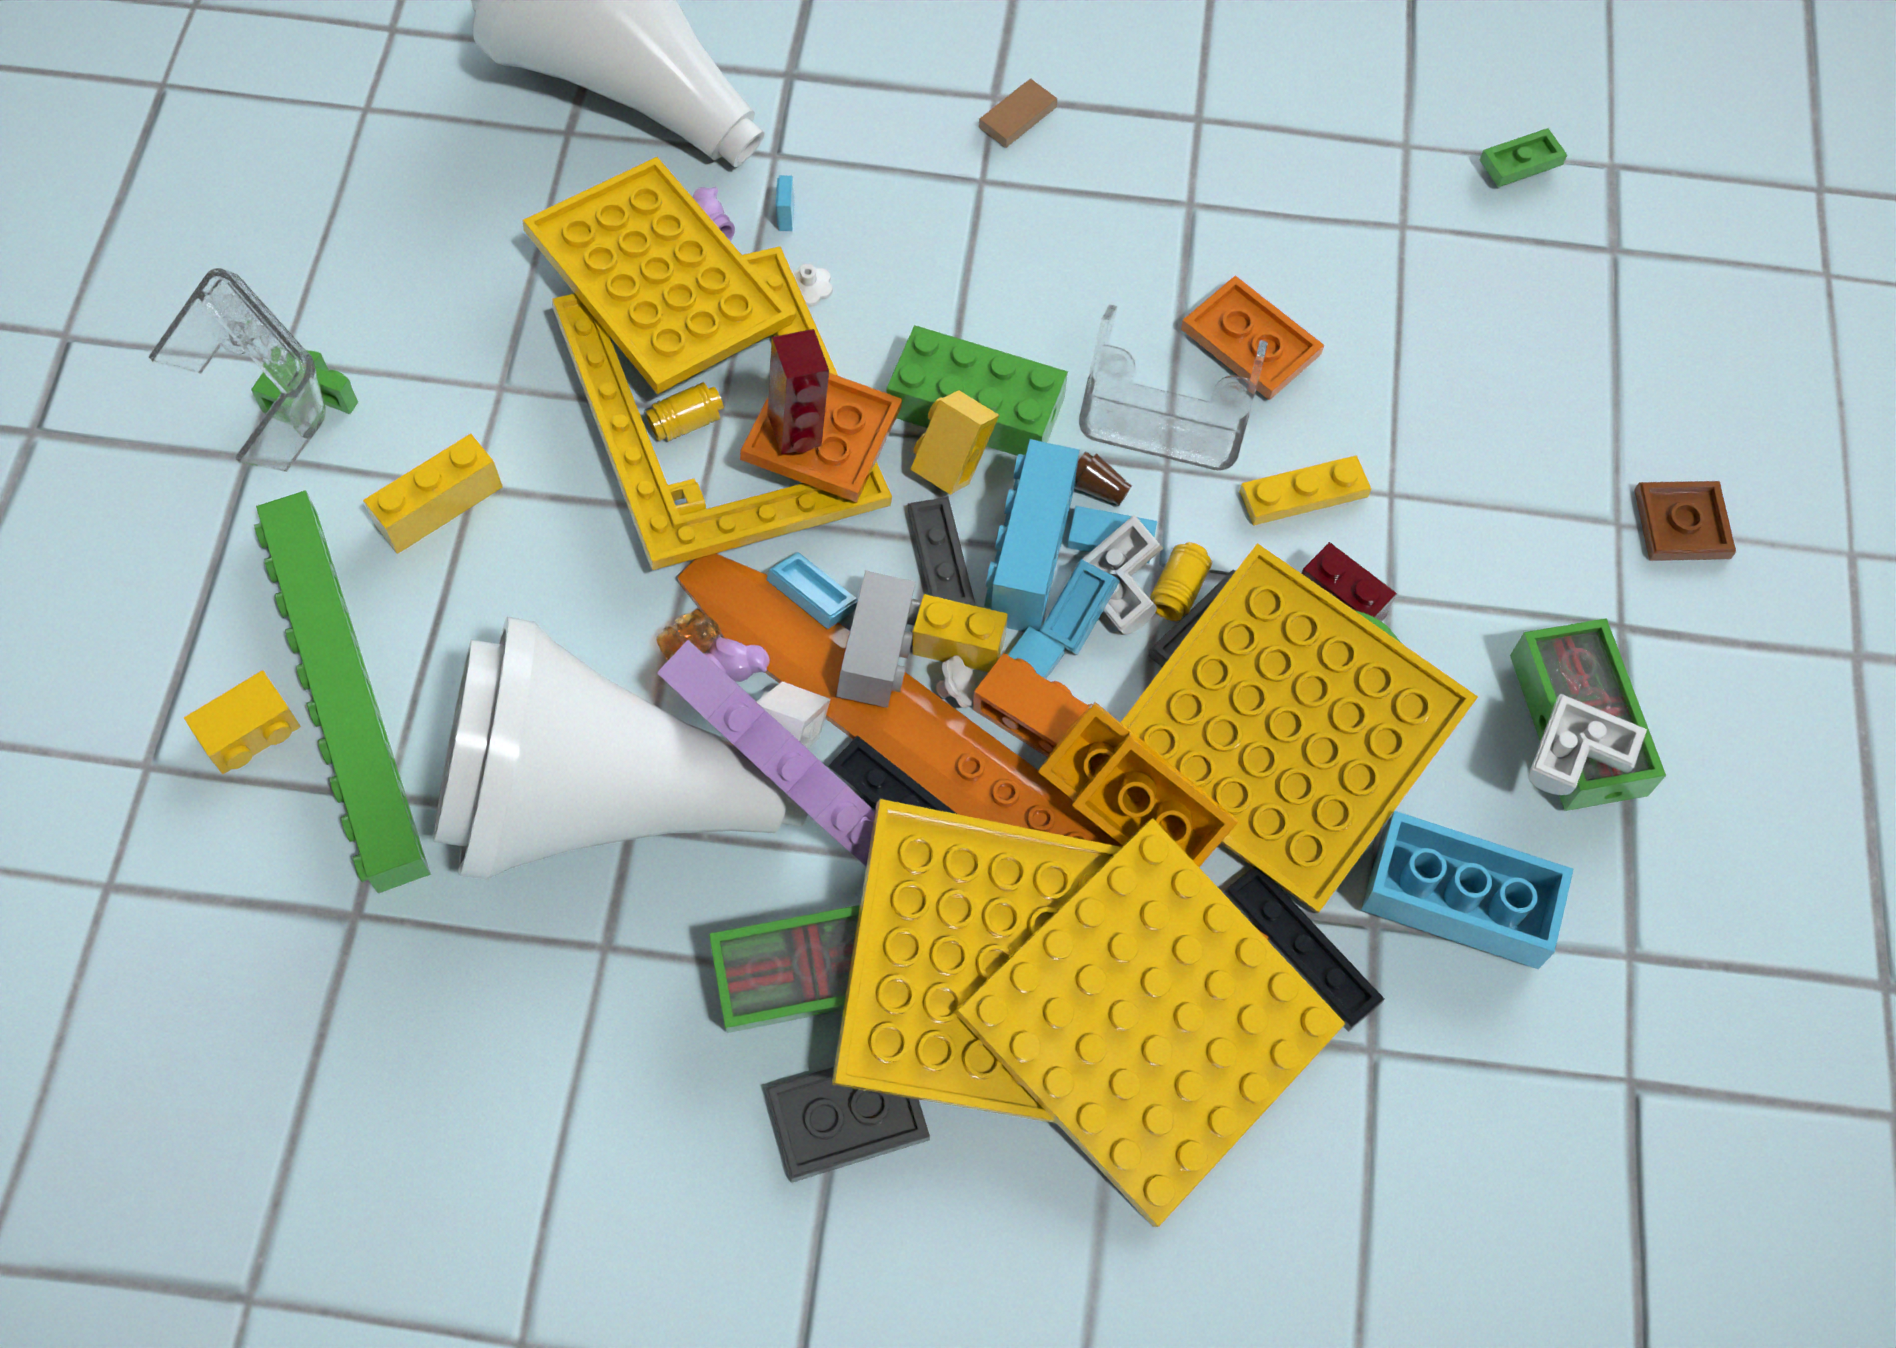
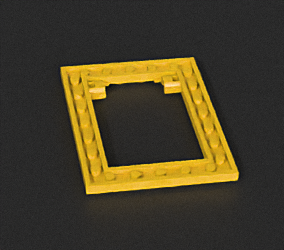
M781 246L744 254L743 257L793 313L792 324L773 335L779 336L814 329L828 365L829 373L838 375ZM575 293L552 298L554 313L652 570L891 506L892 495L876 461L857 503L802 483L706 509L703 494L695 478L667 485L608 333ZM686 499L687 503L675 505L674 503L676 500Z

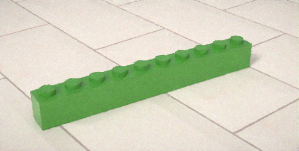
M306 490L257 505L260 523L254 524L255 532L262 548H269L271 557L265 558L264 562L272 582H279L281 592L275 594V599L282 617H289L292 625L291 628L285 629L289 645L294 654L300 652L303 663L296 665V670L304 690L311 689L314 700L307 702V707L315 727L322 726L325 738L319 739L318 744L326 764L333 763L336 776L329 778L337 802H345L348 814L342 816L341 821L350 842L356 840L360 854L353 856L358 876L362 882L369 880L378 894L429 876L431 873L317 510Z

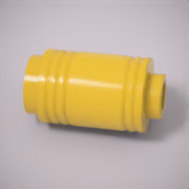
M702 382L666 399H662V401L651 404L652 409L645 411V414L657 440L666 439L669 442L672 439L681 437V435L704 427L711 422L713 423L715 420H720L719 411L724 409V405L715 386L708 388Z
M1192 542L1174 546L1150 595L1151 601L1156 605L1157 610L1155 613L1170 621H1180L1187 613L1189 614L1212 566V560L1205 548Z

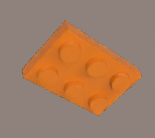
M1236 275L1185 317L1181 325L1182 331L1268 400H1271L1322 355L1324 344Z

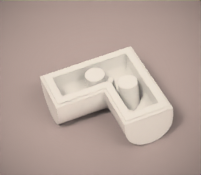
M1135 515L1082 559L1119 579L1120 582L1103 611L1118 629L1126 635L1135 632L1145 625L1157 610L1156 605L1131 576L1163 549ZM1078 563L1070 569L1072 573L1074 572Z
M1560 694L1556 699L1529 771L1528 779L1534 786L1545 792L1556 795H1568L1575 790L1587 757L1628 774L1634 768L1647 729Z

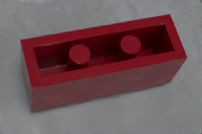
M814 329L772 337L767 415L781 454L791 452L803 453L822 446L829 368Z

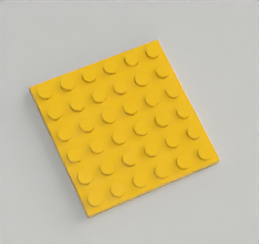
M1257 543L1120 723L1238 820L1237 825L1224 838L1221 844L1251 866L1262 871L1275 881L1277 885L1318 914L1478 696Z
M880 799L876 803L831 1085L1056 1123L954 1011L1121 847Z
M1153 818L1147 821L954 1011L1153 1227H1159L1346 1024Z

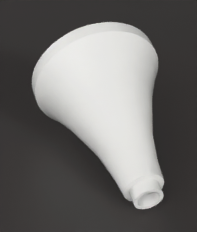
M471 0L472 7L476 12L473 23L475 43L497 64L521 67L567 80L638 110L683 137L713 160L723 156L734 167L744 163L754 153L764 138L765 133L753 122L755 112L732 87L700 44L677 0Z
M507 617L499 644L471 639L450 733L433 835V842L461 846L459 876L487 880L508 869L567 851L661 834L720 831L776 833L781 823L800 827L804 824L807 813L728 739L687 724L601 676L553 641L536 622Z

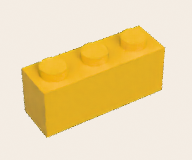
M470 433L368 496L363 502L375 527L398 554L497 492L503 486L493 459Z

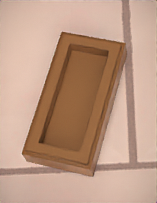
M1030 78L979 118V128L1007 148L1057 108L1058 98Z

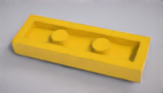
M1357 455L1244 482L1241 483L1239 493L1254 526L1367 498L1370 494L1371 486Z

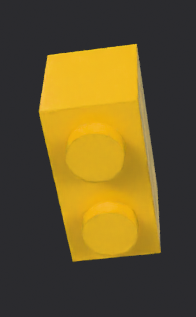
M960 390L946 397L938 398L928 413V419L931 420L929 426L915 444L913 453L916 454L910 470L950 495L969 485L999 418V414Z
M924 594L913 629V655L942 662L949 660L953 656H959L965 666L989 672L1001 656L1006 638L1008 614Z
M264 670L183 717L208 757L222 775L231 769L243 767L254 755L271 745L284 742L293 731L301 727Z

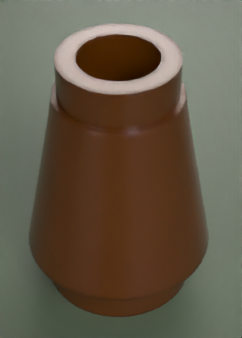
M1085 451L1079 459L1075 489L1120 506L1132 485L1126 482L1097 453L1093 456Z

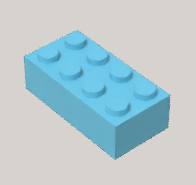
M1030 439L1026 455L1018 454L1013 479H1015L1013 490L1009 489L1004 511L1006 518L1004 525L999 527L995 545L997 553L995 562L991 561L986 579V587L988 588L984 607L1008 614V629L1025 632L1030 626L1039 632L1042 627L1074 493L1080 449Z
M1394 811L1382 831L1361 911L1540 969L1555 952L1574 869Z

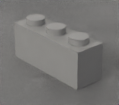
M865 571L841 667L836 697L888 708L891 691L900 692L906 667L897 664L899 657L908 659L913 633L906 632L905 628L906 624L915 625L920 600L912 599L915 581Z

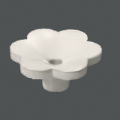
M803 264L797 271L792 272L807 306H816L821 299L829 298L832 295L833 288L830 284L831 276L828 270L824 268L816 269L811 264Z
M953 656L942 664L945 679L936 684L937 692L942 698L955 697L961 707L967 708L971 706L974 699V691L976 689L975 675L969 667L964 665L963 660L959 656Z

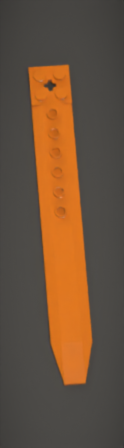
M715 553L696 558L677 577L678 583L722 638L737 641L745 646L758 645L763 647L770 659L767 671L764 673L779 684L783 681L831 699L825 719L852 739L858 735L958 815L1119 847L1123 846L1073 807V799L1038 773L1035 767L906 672H904L900 692L891 691L888 708L836 697L850 631L840 623L835 624L829 629L825 628L768 582V575ZM1258 930L1266 939H1268V936H1266L1264 933Z

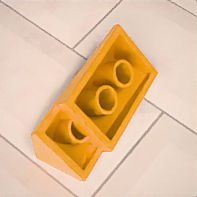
M1096 702L1071 724L1038 770V773L1073 799V807L1121 845H1124L1147 821L1153 818L1198 867L1204 863L1238 823L1234 816Z

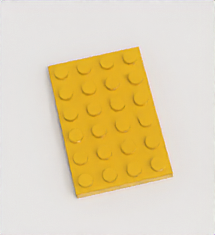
M658 157L523 219L524 232L656 394L675 386L792 324L793 313Z

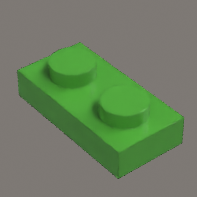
M1546 128L1484 149L1479 160L1497 187H1501L1562 166L1566 160L1567 153L1550 129Z

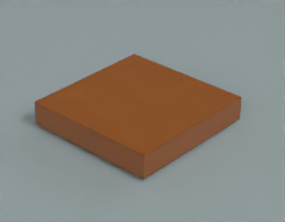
M1720 481L1638 483L1634 491L1649 561L1732 559L1736 553V548Z

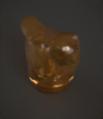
M697 608L691 613L679 616L675 620L674 625L664 627L663 632L656 637L660 650L669 660L687 640L704 654L722 632L720 626L713 618L704 616L703 612Z

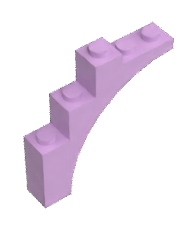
M687 640L657 674L862 864L867 866L875 812L734 680Z

